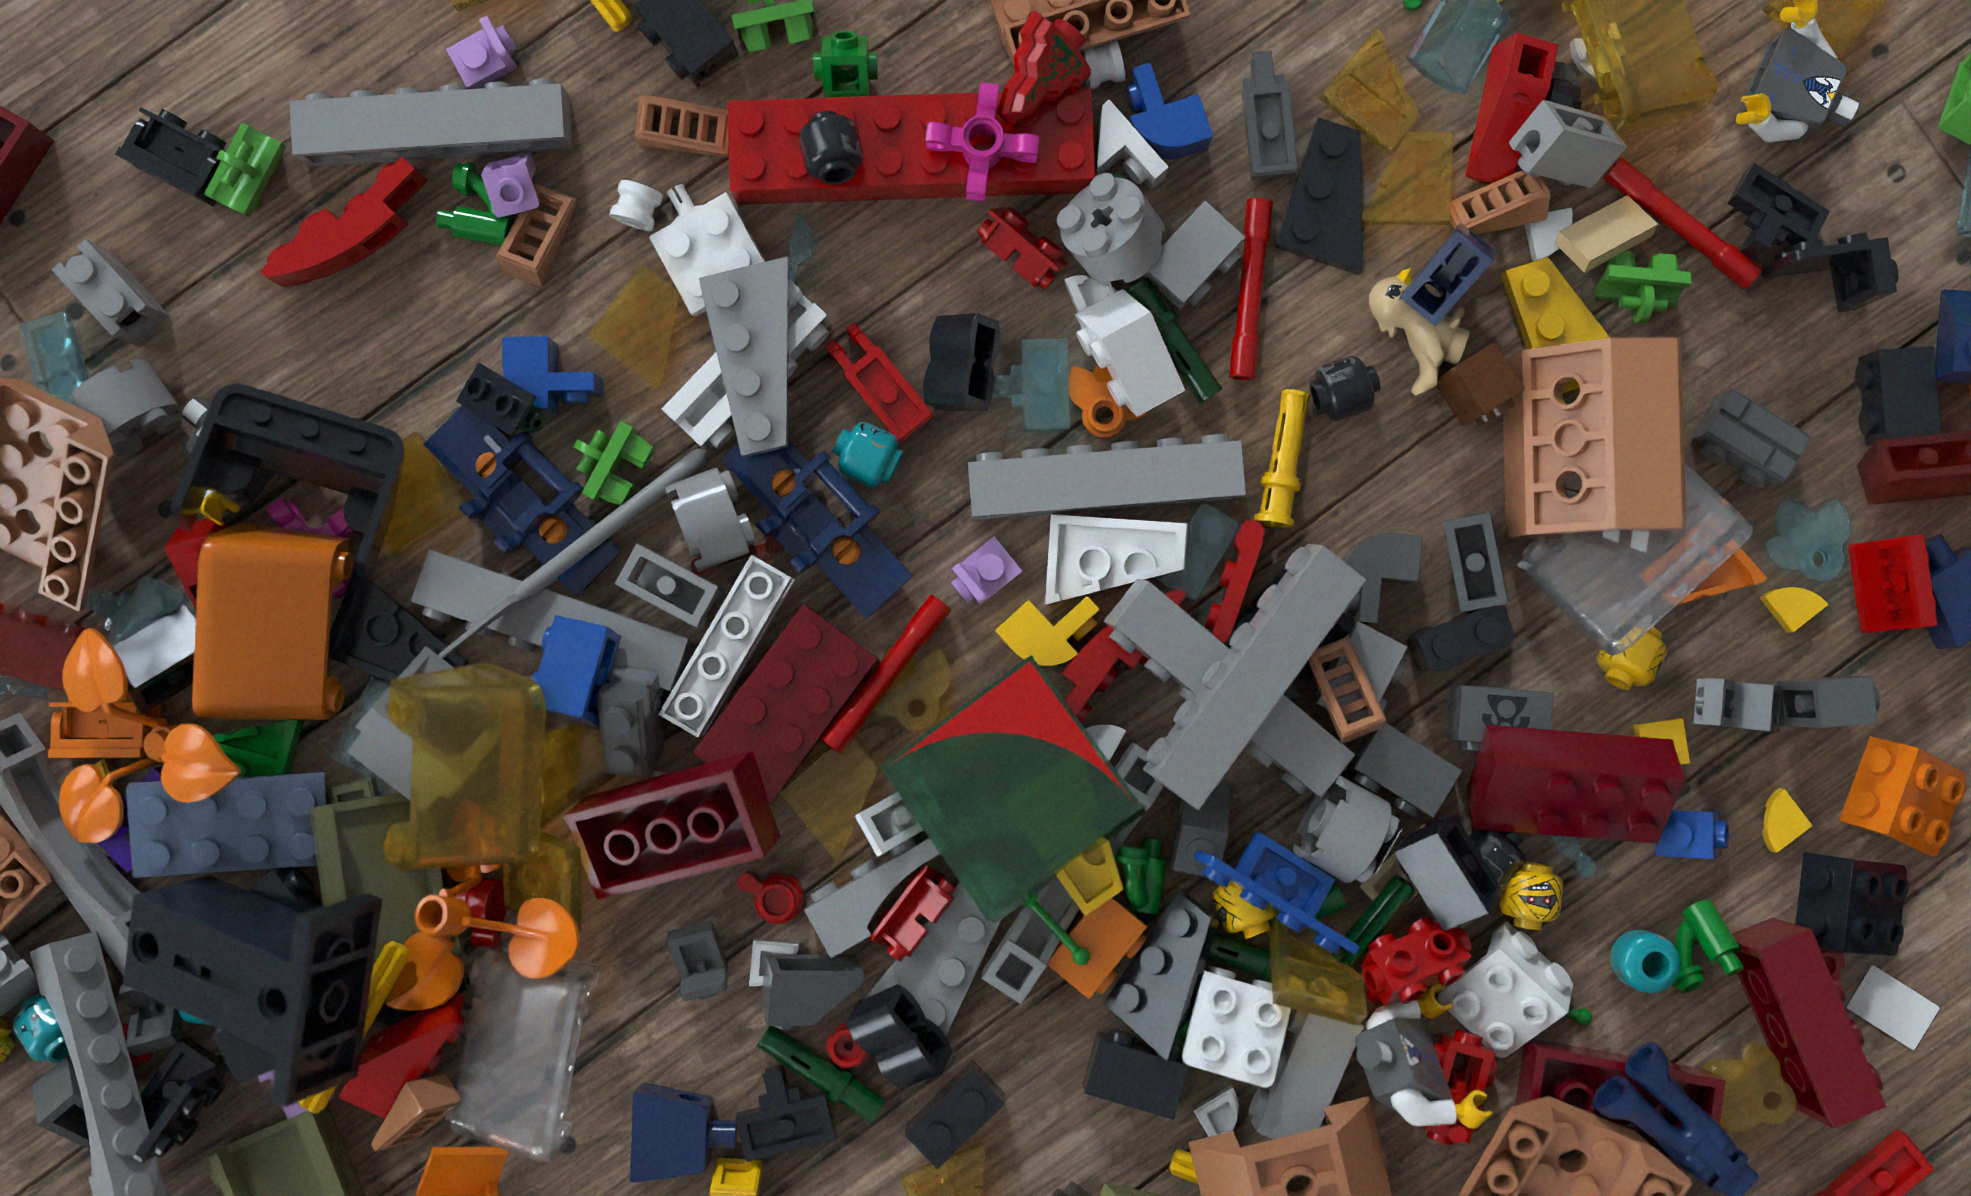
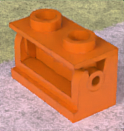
M127 695L121 701L113 703L117 708L141 714ZM69 698L68 702H49V707H63V712H54L52 715L51 742L48 749V758L148 757L144 751L143 744L145 737L153 729L152 726L108 715L102 707L95 712H83ZM161 704L143 715L161 718Z
M1112 897L1086 916L1081 911L1065 931L1079 947H1085L1089 950L1090 961L1085 965H1077L1073 961V953L1060 940L1047 965L1088 999L1095 991L1103 994L1115 980L1118 972L1114 970V967L1123 956L1126 955L1129 959L1132 958L1144 944L1147 937L1142 933L1147 926L1143 920L1138 919L1134 913Z

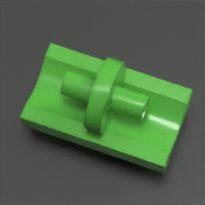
M747 0L748 4L765 1L767 7L731 15L734 29L740 28L748 52L772 48L767 22L784 19L789 44L812 39V19L810 13L815 12L812 0H798L776 5V0Z
M241 123L227 151H219L216 159L221 161L204 195L250 217L252 211H256L262 200L261 194L272 173L277 171L283 160L282 154L287 146Z
M1626 250L1605 262L1603 275L1594 288V298L1599 301L1618 302L1619 308L1632 309L1634 323L1646 324L1652 315V311L1666 312L1667 307L1675 308L1682 291L1691 285V272L1680 271L1676 255L1662 253L1652 256L1647 264V268L1635 267V254Z
M620 421L604 452L601 451L609 436L599 430L596 431L589 445L577 439L573 448L583 452L584 455L576 469L589 475L596 460L599 461L582 494L600 503L604 499L617 505L624 504L630 499L635 485L616 475L624 459L644 470L656 449L638 436L639 432L635 428Z

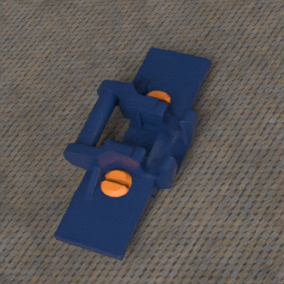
M462 405L423 445L475 496L469 502L467 500L459 506V509L469 519L479 518L498 537L494 544L504 554L514 553L522 546H525L543 565L595 526L574 504L581 496L584 487L579 482L572 483L532 443L533 437L529 433L522 431L510 441L495 425ZM522 459L559 495L550 505L515 472V466ZM607 539L557 579L578 597L622 551Z
M788 439V447L743 458L739 444L734 445L721 460L769 511L771 515L759 521L756 527L765 537L770 535L775 537L794 558L790 564L799 574L807 571L816 563L866 619L913 577L910 571L868 526L880 513V510L875 505L869 506L829 462L831 457L826 451L821 452L809 462ZM817 476L856 518L847 528L839 522L809 489V484Z

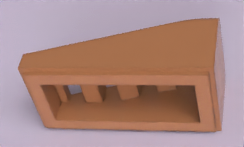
M640 95L635 139L640 147L729 157L728 110L663 97ZM654 114L661 115L659 132L652 131ZM673 116L680 117L678 136L670 135ZM691 118L699 119L696 139L689 138ZM709 120L717 121L715 143L707 142Z
M1520 171L1446 203L1445 212L1454 229L1461 222L1476 235L1547 220L1550 191L1541 176L1535 178L1524 171ZM1474 212L1476 217L1470 219L1468 213Z
M535 183L534 186L540 201L539 206L541 204L557 210L556 217L539 211V206L535 209L519 212L496 255V259L503 273L537 287H542L577 205V200ZM533 221L550 227L548 232L531 226ZM528 238L541 245L539 248H536L524 242Z
M1349 636L1316 649L1308 659V663L1341 743H1346L1383 728L1387 720ZM1345 655L1348 663L1324 672L1322 664ZM1348 674H1353L1354 681L1333 689L1331 688L1329 682ZM1360 691L1362 698L1339 706L1337 699ZM1367 709L1369 716L1347 724L1346 716Z
M440 1074L406 1082L371 1143L374 1151L416 1141L459 1103L460 1096L448 1076Z

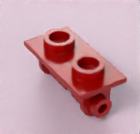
M1002 206L990 209L988 214L995 221L992 222L990 219H986L977 230V233L982 236L981 242L1003 261H1007L1015 249L1021 253L1011 268L1034 288L1039 285L1043 290H1046L1056 278L1050 271L1053 269L1057 272L1069 265L1060 257L1063 254L1062 249L1049 238L1042 236L1039 239L1026 228L1029 225L1028 220L1012 207H1007L1006 210Z
M924 865L921 871L916 872L908 879L904 887V893L895 905L880 916L876 924V930L869 939L888 947L887 952L900 962L905 956L911 957L930 932L918 920L923 915L930 922L936 924L949 905L955 900L953 893L957 887L945 879L946 876Z

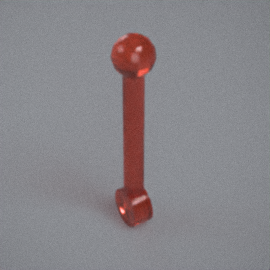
M774 536L767 538L765 543L749 547L750 553L718 565L764 552L776 554L781 550L782 545ZM702 557L694 558L690 564L692 572L698 575L706 574L709 568L698 572L694 563L702 559Z

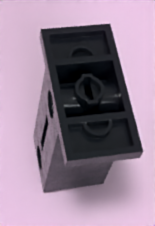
M211 875L133 895L123 985L277 1054L271 1101L288 1107L358 1077L383 899L367 893L300 913Z

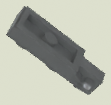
M1272 50L1254 52L1253 58L1250 59L1251 78L1243 79L1242 90L1251 180L1295 176L1298 172L1289 82L1285 83L1284 74L1274 75Z

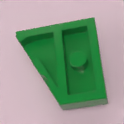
M283 720L212 736L226 756L241 769L238 777L289 774L304 720Z

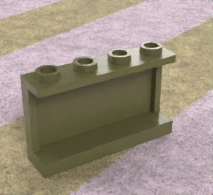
M401 793L309 807L323 907L367 893L383 899L374 964L387 943L395 941L404 945L410 936L417 932H422L415 922V910L423 898L429 895L439 896L441 889H451L450 886L443 887L441 869L447 868L448 862L444 842H436L434 824L441 823V812L437 797L423 810ZM458 935L448 936L454 941V948L451 953L461 958Z
M328 1103L319 1113L306 1110L295 1117L282 1119L231 1141L209 1154L211 1178L214 1184L221 1188L224 1196H366Z

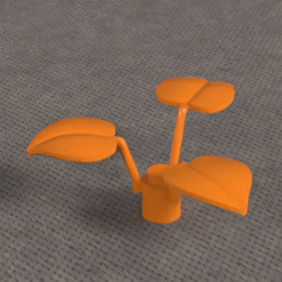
M88 628L80 634L66 658L62 673L64 689L70 701L83 712H95L102 707L108 715L152 726L153 729L147 734L143 744L148 758L113 771L104 778L96 766L92 764L76 767L67 775L60 790L59 809L66 829L77 842H102L111 838L119 830L124 819V805L119 792L110 785L115 780L148 766L165 763L161 771V783L172 798L185 803L209 798L223 790L239 776L241 769L226 756L215 738L203 727L189 722L168 725L165 717L152 718L114 706V702L121 701L127 694L128 679L125 667L108 640L97 630Z
M459 798L450 818L445 838L448 862L446 871L454 881L463 883L451 889H441L439 896H426L417 905L415 922L422 932L413 934L404 943V946L410 949L411 955L388 995L386 1005L389 1007L411 1011L427 1010L448 1002L455 995L462 983L464 965L457 955L451 953L454 948V941L448 936L459 935L468 926L515 934L509 944V958L515 970L528 978L541 979L552 976L576 957L580 943L577 924L570 912L554 900L534 898L525 901L519 909L517 925L473 918L466 902L460 898H454L478 885L482 881V873L497 871L506 859L510 844L509 832L503 820L495 813L468 798Z

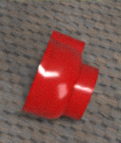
M746 871L737 879V886L740 890L749 891L754 894L756 911L766 922L786 924L794 920L804 907L805 891L801 883L792 875L773 873L761 880L754 872Z
M482 879L478 885L457 895L455 898H460L466 902L473 918L503 922L508 908L509 894L508 887L503 880ZM472 927L471 944L473 946L492 949L499 947L501 942L500 931Z

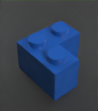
M555 615L552 626L546 629L542 638L541 650L543 657L539 671L532 675L529 682V706L558 721L600 730L597 693L603 684L607 683V678L612 672L621 636L608 626Z

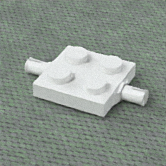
M680 184L675 186L677 193L672 188L667 192L679 216L670 225L652 234L649 238L689 312L694 317H697L706 312L699 278L766 261L727 192L704 205L694 206L685 190V186Z

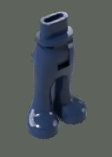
M1648 1042L1638 1047L1627 1059L1625 1071L1628 1076L1682 1123L1679 1128L1672 1126L1623 1077L1615 1076L1607 1080L1595 1093L1592 1105L1601 1115L1610 1119H1626L1637 1125L1653 1138L1680 1167L1697 1179L1706 1182V1185L1713 1192L1721 1191L1726 1196H1743L1757 1181L1758 1173L1747 1164L1748 1156L1736 1147L1734 1141L1723 1127L1693 1102L1672 1079L1668 1058L1664 1050L1656 1043Z

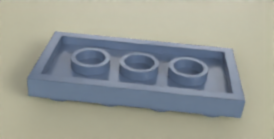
M326 772L237 777L217 794L190 803L180 802L172 798L164 789L161 781L129 783L126 787L133 878L317 866L309 807L328 804Z

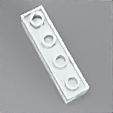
M790 279L788 378L798 367L795 360L807 348L811 352L818 348L829 335V331L826 328L831 324L827 314L815 303L812 304ZM717 353L662 408L673 421L707 452L713 446L716 449L721 448L735 433Z
M751 555L658 715L698 738L701 736L705 737L797 580Z

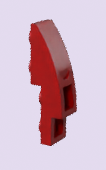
M403 157L397 162L387 164L378 173L376 182L364 194L361 193L354 196L344 208L345 213L340 218L325 207L319 213H313L308 216L300 225V232L288 244H283L271 252L267 258V264L260 272L267 279L281 287H287L328 277L351 267L390 242L409 225L397 211L428 180Z
M1180 589L1165 593L1182 610H1186V607L1180 604L1186 593ZM1108 625L1093 636L1060 673L1074 684L1061 704L1078 727H1080L1092 710V707L1086 704L1096 688L1104 693L1119 671L1113 667L1116 660L1129 669H1133L1137 663L1144 666L1149 660L1136 648L1129 654L1109 637L1114 630Z

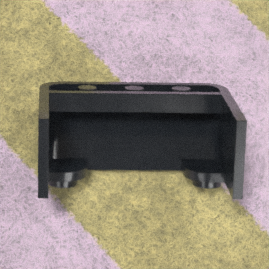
M229 384L221 388L211 402L170 508L180 528L191 532L207 490L224 495L241 493L251 485L257 468L349 494L344 506V518L352 531L364 536L355 563L359 581L369 584L392 519L405 459L404 444L400 436L391 429L245 384Z

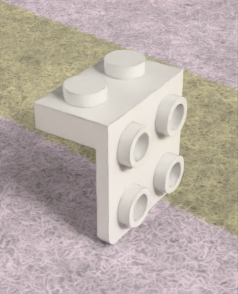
M1505 921L1493 931L1488 953L1465 970L1466 974L1460 980L1446 986L1444 990L1439 992L1438 1001L1441 1005L1453 1003L1452 1008L1448 1011L1471 1033L1483 1037L1482 1043L1493 1051L1495 1056L1505 1058L1568 1013L1573 983L1564 968L1557 963H1551L1540 953L1534 941L1526 933L1517 931L1510 923Z
M1209 967L1208 972L1203 971V974L1198 975L1193 993L1197 994L1182 1053L1183 1062L1191 1067L1259 1087L1271 1086L1275 1079L1294 997L1279 993L1280 986L1255 979L1252 985L1235 980L1236 973L1217 967Z

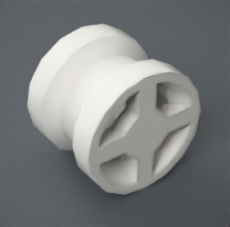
M1117 41L1079 52L1091 68V75L1085 81L1088 89H1097L1102 82L1109 80L1114 83L1125 81L1124 64Z
M621 180L617 188L620 197L618 203L611 207L609 216L630 227L652 231L655 224L652 215L655 207L661 205L663 195L643 184Z

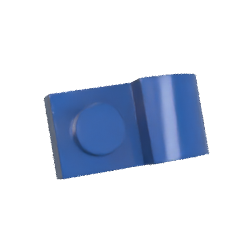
M1151 63L1134 67L1130 85L1126 86V94L1132 111H1140V113L1131 115L1129 122L1161 159H1178L1207 150L1212 141L1213 134L1200 95L1197 94L1164 105Z
M548 336L502 337L504 377L537 396L533 405L541 409L543 413L559 415L558 397H562V403L572 405L589 404L590 397H603V379L595 372H558V344Z

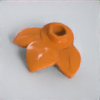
M1097 364L1092 373L1087 369L1074 366L1068 377V395L1070 400L1082 410V422L1090 434L1098 438H1111L1123 429L1126 421L1145 416L1147 412L1137 417L1126 405L1119 407L1107 387V383L1112 381L1107 367L1101 369ZM1100 409L1109 410L1112 414V421L1108 424L1098 422L1096 412Z

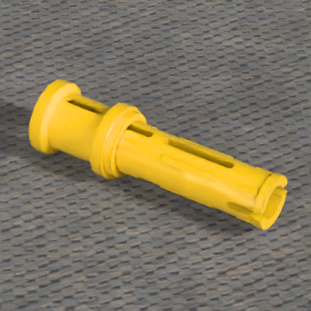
M1285 389L1281 392L1280 410L1274 435L1271 462L1268 472H1265L1260 480V485L1264 487L1260 513L1254 515V520L1257 519V522H1261L1262 526L1278 529L1294 528L1295 521L1291 518L1295 492L1300 491L1301 487L1300 479L1296 477L1306 412L1310 400V394H1306L1304 391Z

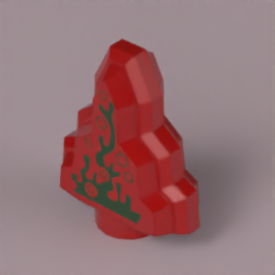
M1032 11L1020 30L1022 43L1013 56L1015 72L1003 88L997 111L1006 123L1012 125L1032 115L1043 101H1057L1067 89L1076 91L1091 75V68L1079 53L1086 44V40L1067 21L1056 19L1052 24L1038 12Z

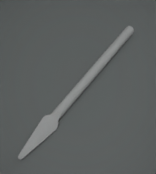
M698 448L688 453L522 581L509 597L438 654V657L440 659L444 658L514 606L533 597L664 496L667 493L665 486L686 479L704 465L707 461L706 452Z

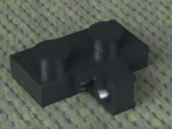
M1753 163L1743 173L1727 204L1748 216L1744 224L1752 230L1747 235L1740 251L1754 261L1764 250H1768L1772 243L1779 246L1785 240L1791 245L1815 240L1830 213L1828 209L1756 163Z
M783 1064L765 1068L763 1080L767 1094L758 1097L760 1107L737 1112L735 1117L746 1162L836 1140L837 1136L829 1101L826 1099L827 1093L821 1091L801 1096L799 1086L789 1088Z

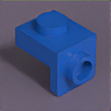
M1672 810L1658 844L1656 843V856L1717 858L1721 856L1722 848L1727 849L1729 845L1728 821H1721V810Z

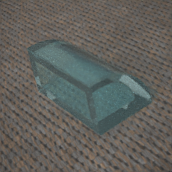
M1441 0L1406 56V59L1418 72L1432 82L1448 90L1465 94L1492 51V47L1495 46L1509 23L1510 18L1497 0Z

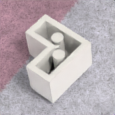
M1121 289L1075 314L1082 328L1076 332L1077 338L1088 356L1093 355L1101 369L1107 367L1112 377V381L1107 383V387L1119 407L1126 405L1138 417L1185 391L1151 312L1126 291Z

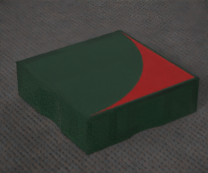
M1032 655L880 766L985 919L994 923L1000 921L1049 885L1055 876L1069 863L1083 855L1094 852L1147 813Z

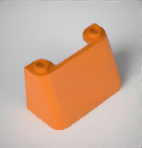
M242 522L206 538L200 551L198 564L192 708L197 717L220 720H327L341 710L345 697L344 686L339 685L336 675L327 674L332 590L337 588L343 580H348L353 569V555L351 552H348L349 538Z

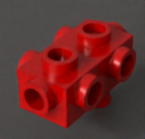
M1425 917L1407 929L1408 935L1397 940L1392 933L1377 938L1369 945L1370 951L1361 965L1363 979L1368 987L1365 992L1366 997L1374 1004H1379L1382 1001L1384 1006L1401 1000L1403 1004H1408L1423 996L1427 992V988L1434 984L1440 983L1442 987H1446L1457 982L1466 974L1464 968L1472 957L1470 955L1471 942L1467 933L1460 927L1443 931L1438 922L1434 923L1431 917Z
M1461 1029L1455 1030L1454 1037L1441 1033L1439 1043L1432 1042L1454 1104H1460L1472 1091L1479 1090L1484 1092L1486 1087L1492 1085L1497 1070V1063L1493 1060L1495 1053L1486 1046L1481 1045L1483 1037ZM1456 1054H1462L1464 1057L1463 1065L1458 1069H1452ZM1482 1104L1476 1107L1478 1110L1484 1112V1106ZM1456 1119L1454 1124L1422 1127L1427 1130L1426 1137L1443 1144L1453 1145L1454 1142L1470 1143L1473 1131L1477 1132L1481 1125L1472 1129L1463 1125L1459 1119Z

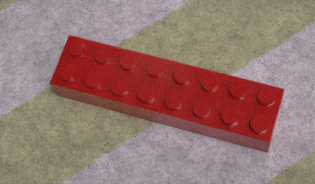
M1067 89L1057 101H1043L1032 115L1012 125L1006 123L996 111L995 119L1000 123L1003 133L1039 136V146L1036 163L1001 157L995 166L989 168L986 196L1075 194L1090 185L1091 181L1095 178L1092 89H1077L1076 91ZM979 92L727 101L730 192L737 205L967 197L966 188L970 165L964 159L962 152L927 149L926 133L928 122L944 123L952 127L963 128L965 123L977 114ZM999 92L997 111L1001 100L1002 92ZM822 111H834L838 115H844L852 119L858 128L864 153L863 164L851 180L842 184H824L810 176L804 166L799 144V132L806 123L811 121L815 114ZM980 134L975 136L970 141V144L976 150L986 151L994 146L995 141L988 135Z

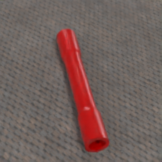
M1620 157L1604 175V180L1624 196L1628 195L1632 200L1659 219L1708 258L1715 268L1743 290L1749 287L1762 272V267L1734 245L1726 243L1655 187L1652 180L1623 157Z
M1249 198L1246 200L1243 228L1245 238L1243 240L1244 251L1236 331L1232 339L1229 378L1235 380L1251 381L1256 379L1259 350L1258 327L1266 247L1270 239L1273 201L1265 198Z
M931 594L908 622L904 633L850 703L840 710L819 739L839 755L844 752L864 726L868 715L923 644L930 640L950 614L951 609L944 602Z

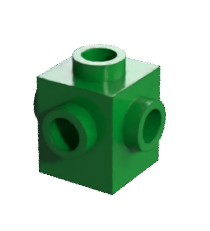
M852 31L834 32L830 37L822 38L821 53H813L815 81H823L824 98L869 96L870 80H878L877 52H868V36H858L857 33Z

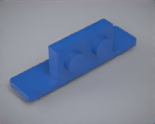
M1255 831L1235 869L1202 851L1197 850L1194 854L1193 859L1206 866L1202 872L1204 876L1227 888L1231 881L1243 889L1239 897L1263 911L1267 904L1279 911L1276 920L1299 933L1306 927L1316 934L1312 942L1334 955H1337L1340 949L1354 955L1357 954L1360 946L1315 919L1336 879L1264 834Z

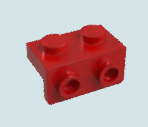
M1924 534L1854 543L1848 546L1859 626L1862 633L1938 626L1935 611L1936 601L1932 591L1928 565L1929 555L1926 550Z

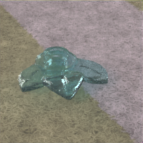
M1789 499L1783 500L1775 518L1779 536H1774L1764 542V548L1768 557L1778 567L1785 570H1800L1806 578L1813 581H1827L1836 577L1842 570L1845 561V555L1841 547L1851 534L1849 517L1843 504L1839 499H1833L1814 514L1810 509L1798 502ZM1816 551L1820 552L1824 558L1821 567L1816 566L1813 561V554Z

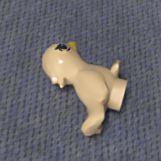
M1412 268L1402 270L1396 276L1378 281L1373 286L1369 295V308L1373 317L1377 320L1381 332L1388 331L1389 336L1393 338L1397 333V328L1404 329L1409 347L1419 362L1420 370L1411 393L1415 397H1421L1437 386L1439 367L1443 361L1454 365L1459 364L1470 331L1458 327L1464 316L1463 307H1458L1451 317L1445 315L1434 326L1399 298L1412 281Z

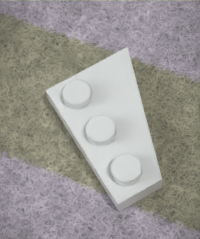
M1051 514L1045 605L1132 583L1137 579L1144 580L1185 569L1189 523Z

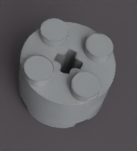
M1109 173L1097 175L1090 185L1081 190L1068 206L1059 212L1057 217V225L1060 228L1063 243L1087 274L1100 284L1112 285L1110 281L1121 279L1126 283L1134 281L1148 272L1162 253L1163 245L1161 244L1162 232L1165 233L1164 224L1141 190L1127 179L1114 178Z
M146 359L129 360L134 368L120 372L116 365L107 368L84 381L70 393L75 400L72 405L102 419L112 450L120 460L139 452L144 447L141 441L154 432L162 435L172 431L182 423V419L178 415L179 405Z
M716 467L665 486L669 498L678 495L679 499L671 501L691 556L701 554L702 559L694 562L698 572L750 553L748 545L755 543V537L746 514L736 515L732 503L738 501V493L729 470L719 473Z
M1339 775L1334 781L1336 784L1329 791H1326L1321 798L1314 795L1307 805L1296 830L1297 833L1303 836L1301 847L1293 844V853L1344 883H1350L1354 880L1364 883L1375 870V856L1382 843L1388 842L1394 836L1399 819L1391 814L1389 802Z

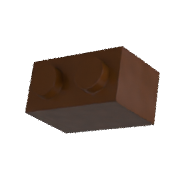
M1495 342L1440 376L1436 386L1461 426L1473 420H1476L1478 425L1482 426L1488 421L1497 418L1516 406L1511 397L1525 389Z

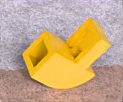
M1087 596L1053 627L1032 602L1028 600L995 630V633L1022 660L1038 666H1054L1069 661L1078 654L1066 640L1072 635L1079 641L1097 624V621L1092 616L1100 609Z

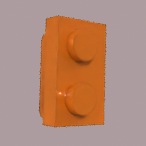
M1870 736L1839 821L1852 827L1890 837L1924 855L1936 857L1941 847L1945 845L1949 838L1950 822L1957 804L1961 802L1965 794L1966 775L1959 769L1920 748Z

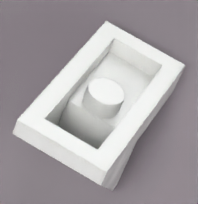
M1108 100L1102 105L1095 177L1105 173L1117 161L1123 158L1125 160L1123 167L1132 180L1137 184L1144 182L1150 190H1153L1165 179L1169 167L1116 106Z
M924 778L855 815L877 857L945 817Z

